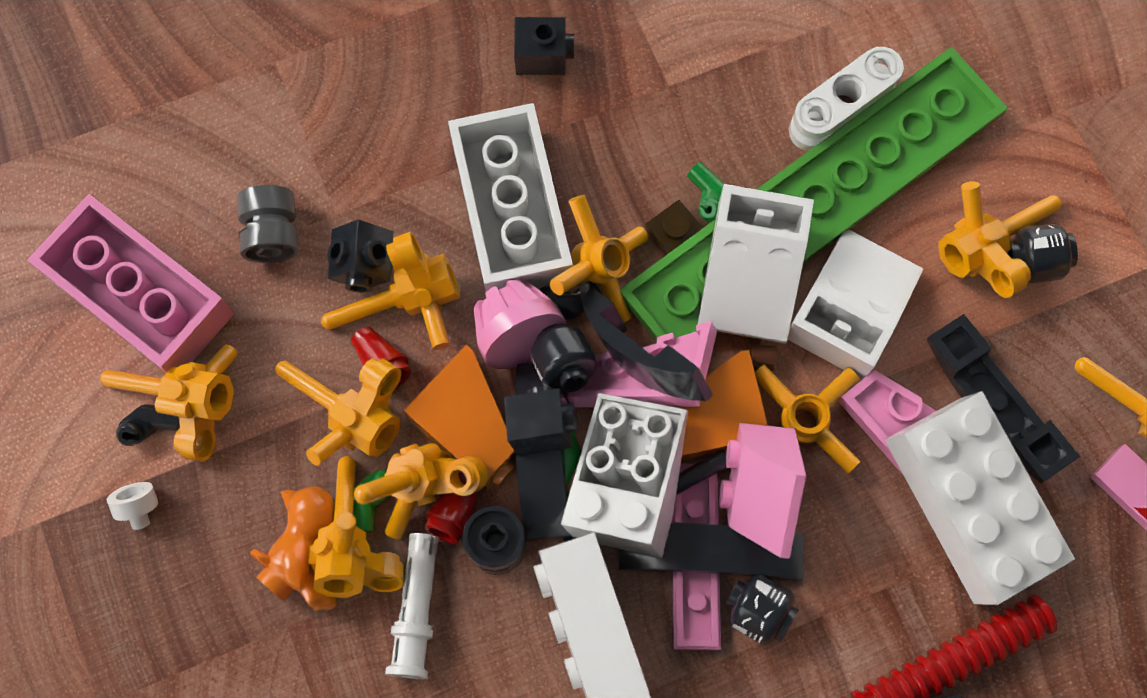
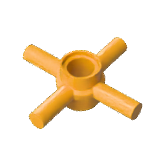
M586 196L574 197L568 202L584 242L577 244L572 250L571 259L573 266L551 279L550 288L556 295H562L583 281L600 284L604 296L614 304L623 322L631 319V315L620 291L617 278L622 277L628 271L630 265L629 252L646 242L648 234L643 227L638 226L620 238L600 236Z
M765 364L755 372L757 383L783 408L781 413L782 427L795 429L798 443L816 442L847 474L861 462L829 430L831 423L829 409L860 381L859 376L852 369L847 367L818 395L802 394L795 396ZM798 410L811 412L816 419V427H802L795 418V412Z

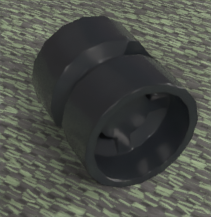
M490 506L482 508L471 515L465 524L463 532L464 547L477 568L488 574L500 575L509 573L518 567L525 556L527 544L523 526L514 513L503 507Z

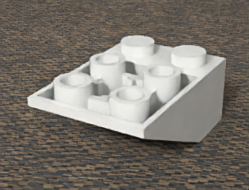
M728 184L723 185L718 203L698 325L712 321L718 332L787 343L808 241L813 199Z
M851 230L842 233L790 326L787 340L843 370L847 367L852 369L861 380L864 379L875 367L920 278L923 268Z
M598 393L561 525L569 534L579 538L595 533L597 542L600 545L662 558L674 512L688 416L687 410Z

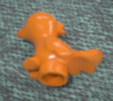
M318 486L305 487L298 491L290 489L281 491L280 494L287 510V526L285 532L272 545L267 554L258 549H253L250 552L251 556L265 567L256 578L283 602L295 590L302 594L307 604L315 611L331 610L337 606L338 599L326 597L314 590L315 573L312 570L311 564L308 563L310 545H313L318 538L319 529L329 526L334 521L335 503L331 495L325 489Z

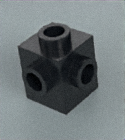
M359 219L332 229L331 244L327 252L329 262L328 279L345 284L346 290L357 293L370 292L372 287L389 282L393 265L389 259L386 245L393 243L394 231Z

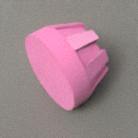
M519 279L508 280L506 287L499 290L494 286L485 292L487 298L477 301L474 307L478 349L486 364L493 369L505 370L517 367V364L531 362L530 350L538 334L553 324L566 325V320L558 306L527 280L523 283Z

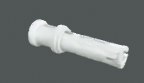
M412 533L409 535L408 559L404 577L399 621L394 622V626L391 627V635L395 639L392 662L390 666L386 667L385 671L387 676L408 679L428 678V671L424 669L427 640L433 638L432 626L428 625V613L432 594L435 558L439 542L438 536L423 533Z

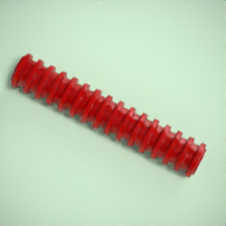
M1032 594L1027 597V603L1019 601L1015 603L1014 609L1010 607L1004 609L1002 616L998 614L991 616L990 623L982 621L977 624V630L974 628L965 630L964 637L960 634L952 637L951 644L947 641L941 643L940 650L932 648L927 651V657L922 655L915 657L914 664L910 662L902 664L901 671L897 669L889 671L888 678L884 676L876 678L877 684L867 683L863 686L864 691L860 692L857 689L852 691L851 698H930L931 693L938 696L943 693L944 686L948 689L955 687V680L958 679L960 682L968 680V673L977 675L981 673V666L990 668L994 665V659L1003 661L1007 657V652L1016 654L1019 652V646L1026 648L1032 645V639L1036 641L1043 639L1045 632L1048 634L1056 632L1057 619L1049 604L1040 596Z

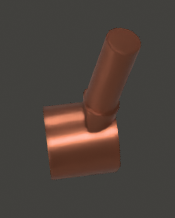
M748 337L750 344L749 352L754 370L757 371L765 364L771 371H774V365L777 362L776 346L761 345V339Z

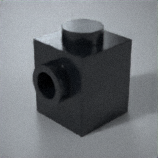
M515 17L514 60L516 75H566V59H574V34L566 33V17Z
M539 386L529 389L527 394L504 397L507 441L518 456L573 448L571 432L578 431L577 413L574 403L568 404L559 388L553 389L547 386Z

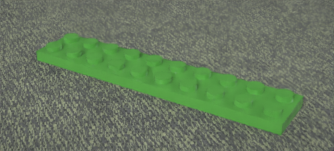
M951 46L756 190L814 200L803 261L804 265L840 238L842 233L852 229L1003 116L1008 107ZM715 220L620 289L628 308L656 342L657 337L672 332L675 338L697 332L696 325H698Z

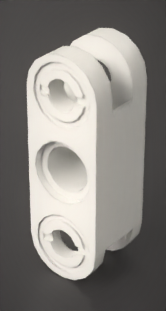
M887 47L870 49L803 97L796 106L789 127V136L792 142L800 149L811 150L893 90L896 83L900 80L904 69L903 60L900 55ZM838 95L848 96L854 103H845L838 98Z

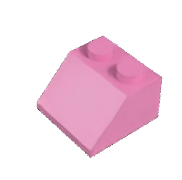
M739 423L737 439L729 440L727 445L726 467L731 468L729 481L722 480L719 507L726 508L730 528L778 557L790 559L806 480V472L795 429Z

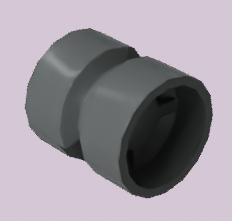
M260 185L246 188L239 192L237 195L238 220L246 226L245 229L239 231L240 255L242 258L258 263H273L289 260L297 256L299 252L297 228L291 224L296 218L295 195L293 191L278 185Z

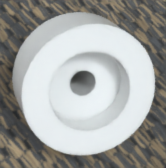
M137 482L112 492L107 497V503L113 519L118 521L129 520L132 529L138 530L150 524L147 513L156 508L158 499L151 483Z

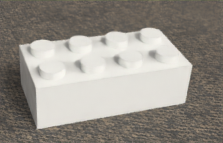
M534 103L448 121L485 291L487 292L494 286L498 290L504 288L508 280L519 279L522 283L527 280L537 289L543 286H550L551 279L571 268L573 263Z
M982 391L960 398L885 439L889 450L973 604L998 605L1075 560Z
M595 533L539 551L541 564L533 567L543 599L552 596L557 609L549 612L557 642L559 644L567 641L572 657L565 659L564 663L573 690L582 687L586 698H651Z

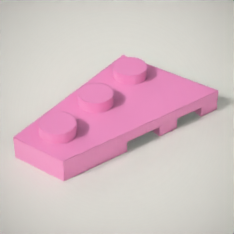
M712 321L696 325L697 332L676 338L673 332L657 337L656 344L643 347V349L655 357L667 345H670L695 364L706 381L717 331ZM608 352L595 355L596 369L592 377L588 379L587 384L583 388L575 392H568L567 395L569 402L574 403L575 407H595L598 393L670 407L700 406L701 402L669 396L643 385L628 375Z
M873 370L838 401L900 472L901 470L885 439L936 412L935 409L923 403L921 397L876 370Z

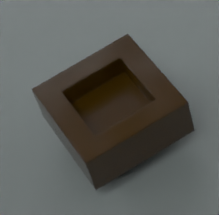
M680 199L645 224L646 232L665 255L703 229Z

